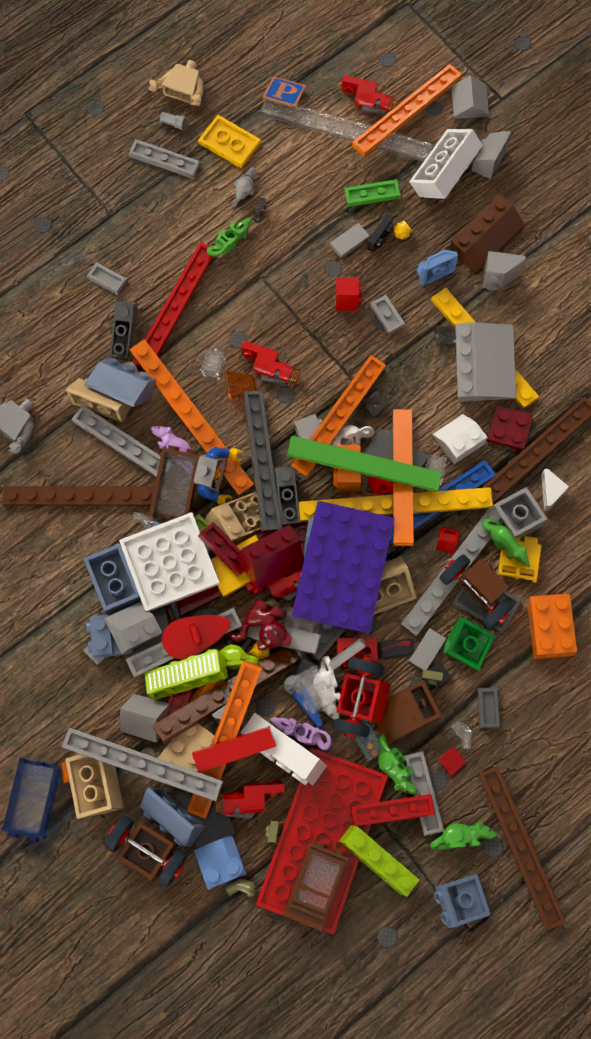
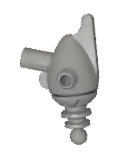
M251 167L244 177L234 182L236 197L232 204L233 207H236L239 200L246 198L248 195H253V180L256 171L254 167Z

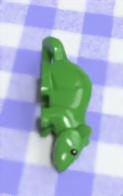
M251 218L239 222L237 226L236 222H232L227 231L223 229L216 238L215 246L207 248L208 255L215 257L231 252L242 237L244 239L247 238Z
M494 519L484 520L482 528L491 532L492 541L499 550L503 549L506 551L508 559L514 557L517 562L530 567L526 547H521L515 540L512 532Z
M381 735L379 737L381 752L378 758V765L381 771L392 778L396 784L394 786L396 791L401 790L404 793L416 795L417 789L408 777L414 773V770L410 766L405 767L403 762L406 759L397 748L391 750L388 747L385 735Z
M482 822L477 823L475 826L454 823L449 825L444 830L442 836L435 839L430 845L432 850L464 848L466 843H470V847H476L481 845L478 839H492L497 834L489 827L483 825Z

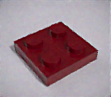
M497 405L487 442L523 451L533 414Z

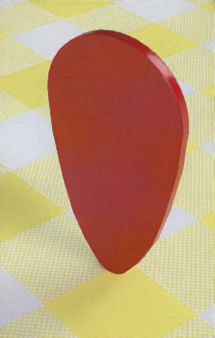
M200 615L175 620L163 632V647L173 658L187 659L189 656L196 655L217 642L227 632L231 622L228 618L218 615Z

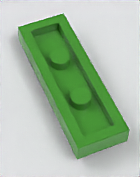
M397 179L344 188L347 207L400 199Z

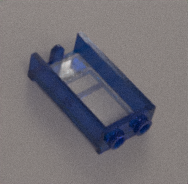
M19 758L2 831L8 832L7 836L19 838L20 834L27 835V840L39 842L40 838L46 839L59 777L62 772L60 765Z

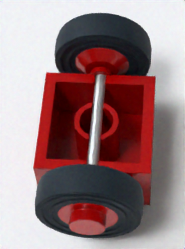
M362 656V659L352 657L349 659L348 667L357 670L361 674L356 676L345 673L336 711L337 713L349 715L352 719H335L333 729L344 732V736L356 738V735L368 737L370 727L361 724L357 720L360 718L382 723L391 684L368 678L373 674L383 675L384 665L375 663L373 658Z

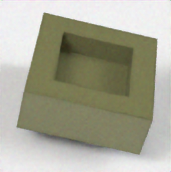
M423 670L421 675V681L424 680L425 684L430 686H437V683L441 684L443 678L442 672Z
M271 821L270 825H267L266 837L268 842L278 844L282 829L281 822Z

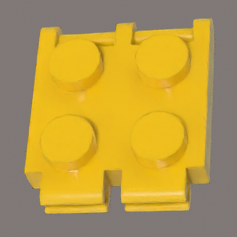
M524 536L523 542H521V537H516L515 540L521 547H526L530 567L517 562L514 557L508 559L506 551L501 549L497 575L514 577L515 580H519V578L532 580L533 583H536L541 551L538 538Z

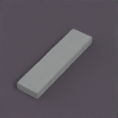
M135 139L128 153L131 158L192 179L195 178L201 165L198 160Z
M262 626L250 627L246 638L258 641ZM285 626L287 633L292 637V642L290 645H282L281 647L317 655L322 638L320 634Z
M424 752L404 756L406 759L405 765L410 766L414 770V773L408 776L417 789V794L413 796L432 795L435 815L419 817L423 835L428 836L444 832Z

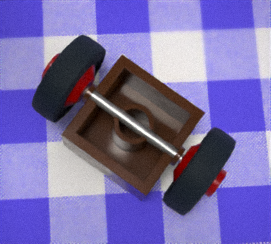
M463 554L455 561L452 559L444 567L446 570L440 575L439 579L445 585L459 579V584L486 611L490 610L488 616L483 620V624L490 629L498 622L501 624L509 616L507 613L514 607V603L509 598H506L501 603L494 604L506 592L509 586L506 579L501 575H497L493 571L492 565L482 559H479L464 574L465 568L471 561Z
M124 815L109 830L105 848L114 853L125 842L124 848L117 857L119 860L152 881H155L162 870L158 882L165 887L170 886L174 879H178L184 870L182 866L186 861L187 855L181 850H177L169 858L176 844L139 822L130 836L129 833L134 821Z

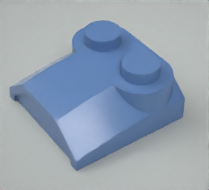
M443 250L428 257L426 261L421 262L416 272L420 277L419 281L422 287L455 272L457 252Z
M232 835L194 850L208 890L247 874Z

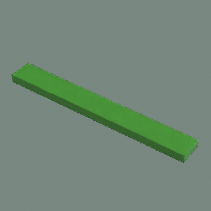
M295 436L290 438L287 452L289 457L437 492L439 489L441 472Z

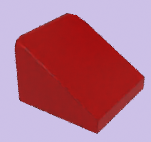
M441 527L436 550L454 554L460 531Z
M454 747L438 760L450 776L466 763Z

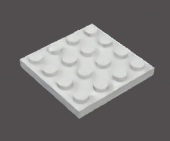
M192 512L119 540L145 612H150L220 584L205 544L198 537L200 531Z

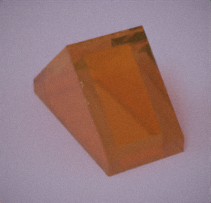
M231 371L224 372L229 399L242 397L244 391H256L254 376Z

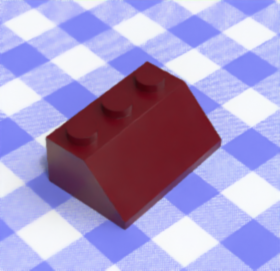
M290 525L243 547L236 557L256 590L303 567L304 563L300 540Z

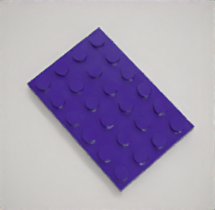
M317 501L292 617L370 634L395 518Z

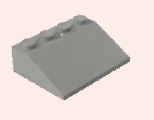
M477 322L457 323L456 354L459 401L516 399L513 325Z

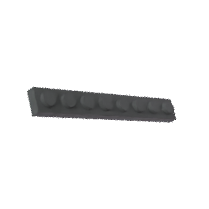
M244 391L243 401L262 533L276 532L282 529L263 393L262 391Z

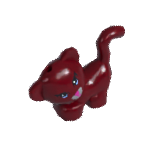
M257 599L254 606L246 614L245 622L241 627V633L237 635L234 631H230L228 637L231 641L241 642L246 639L250 627L262 626L257 642L258 650L263 651L267 648L274 649L282 645H290L292 642L291 635L287 633L285 626L278 622V620L286 619L288 613L276 606L272 608L266 602Z

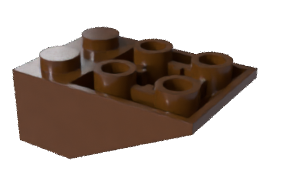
M424 680L389 697L382 723H375L381 735L384 734L387 743L390 744L439 720L442 715Z

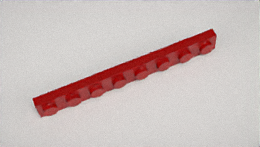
M199 242L145 338L157 356H159L214 257L208 255L207 248L210 246ZM134 358L132 363H134L138 368L142 369V367Z

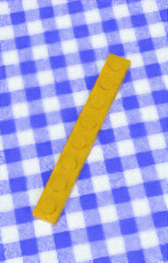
M444 288L431 298L434 305L455 329L457 323L475 322L447 288ZM515 369V400L524 410L535 402L539 396Z

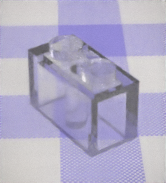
M316 665L294 677L292 685L297 694L301 693L304 699L302 703L307 712L311 711L312 715L334 704L335 698Z

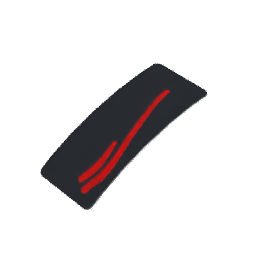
M413 639L377 643L378 658L407 655L415 652Z

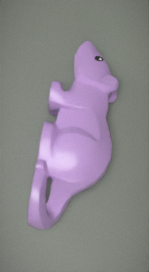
M151 427L153 434L162 440V442L159 441L157 443L160 449H168V445L180 447L179 451L187 452V449H191L185 440L176 437L172 433L171 427ZM170 457L177 465L180 464L189 475L192 474L193 465L191 461Z
M273 717L270 719L280 731L297 738L303 744H317L324 751L331 747V737L326 731L319 730V728H315L308 723H298L293 718ZM320 733L326 736L327 743H323Z

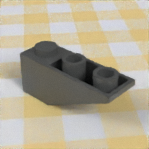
M122 300L115 302L110 357L124 359L129 357V349L131 348L137 319L138 303Z
M292 466L275 468L281 524L300 523L294 468Z

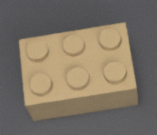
M196 724L173 738L158 759L198 772L192 752L211 746L215 735L201 725Z

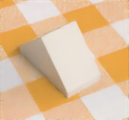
M544 469L541 474L544 511H549L569 486L549 469Z

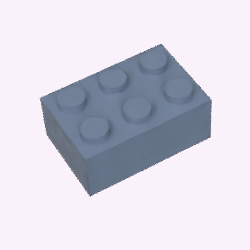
M120 543L83 558L106 614L111 615L138 602H142Z

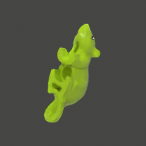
M228 645L218 650L225 656L226 667H229V670L240 669L243 660L254 664L259 663L257 657L246 654L237 645Z

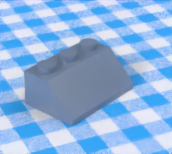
M107 358L98 362L86 380L85 386L134 407L151 400L156 379L150 377V374L134 370V367L130 365H122L114 358Z
M148 787L145 791L140 806L145 811L144 815L152 821H157L160 824L158 827L163 832L173 835L175 837L174 841L182 847L192 846L206 825L193 814L187 812V809L164 789Z

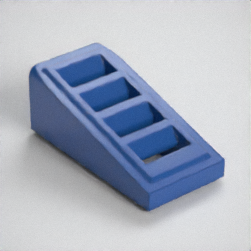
M309 689L294 693L295 700L314 725L319 729L323 728V723Z

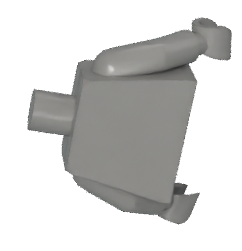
M25 399L20 406L12 400L0 405V432L13 442L10 444L9 447L11 449L8 451L14 454L20 453L22 447L30 439L34 428V420L29 414L34 404L28 399Z

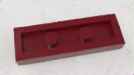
M214 522L199 533L198 537L238 578L245 573L236 559L241 550Z

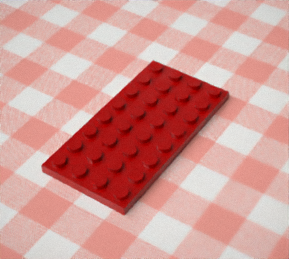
M312 748L310 753L327 766L313 786L310 783H307L305 786L299 782L256 905L283 915L310 843L315 844V841L327 845V850L332 852L335 849L341 850L346 853L345 857L349 858L323 927V931L334 935L359 859L338 841L348 828L353 825L351 806L379 802L388 775ZM371 825L359 826L358 828L368 835ZM312 853L300 884H306L308 887L330 896L341 864ZM299 887L295 897L323 910L328 901V898L308 890L304 891L301 887Z

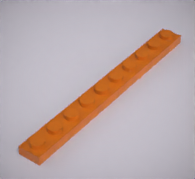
M144 339L129 349L142 369L150 374V377L156 379L155 386L203 450L207 453L213 447L226 448ZM228 457L224 478L240 497L254 487V483L238 462Z

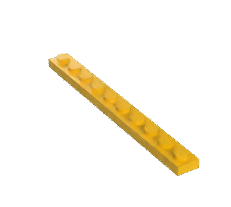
M491 487L413 493V514L492 508L493 506ZM393 495L299 502L300 522H309V518L314 519L317 501L384 516L393 515Z

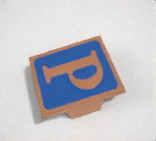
M273 76L262 98L287 106L297 107L306 85Z

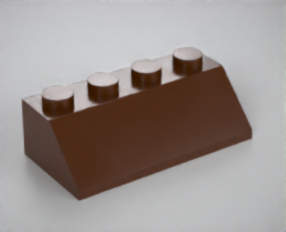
M499 194L451 241L449 251L457 252V258L476 274L485 265L488 252H499L524 227V223L515 206Z

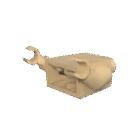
M188 60L186 66L175 64L173 69H170L161 78L156 80L150 79L149 90L156 93L157 89L162 87L164 95L190 103V105L200 106L203 96V80L200 78L199 71L196 70L197 64L192 60Z

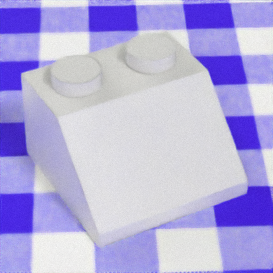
M463 414L432 434L454 465L485 445L487 436L479 425Z

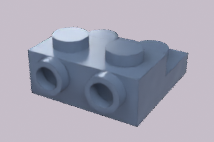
M109 614L91 616L90 622H86L87 633H91V641H88V651L95 658L134 653V649L123 654L121 653L104 620L110 616Z
M477 874L435 887L434 898L441 905L443 911L441 913V920L448 928L457 927L491 915Z

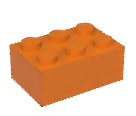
M570 594L530 596L527 606L534 659L574 656L577 653Z

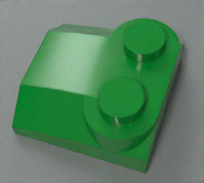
M461 617L454 624L445 642L443 653L449 658L456 659L480 671L483 660L496 636Z

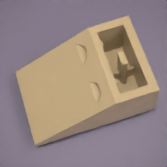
M256 492L212 508L205 518L206 523L209 526L214 522L235 545L259 534L262 531Z

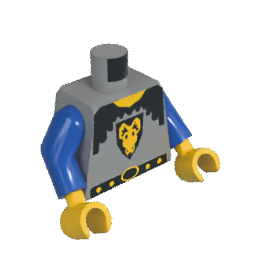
M213 447L205 455L199 457L194 483L198 486L199 494L202 497L214 502L217 501L219 505L225 504L226 498L232 499L230 495H219L228 457L241 461L242 459L237 458V454L239 452L243 453V451L232 448L229 451L226 448Z

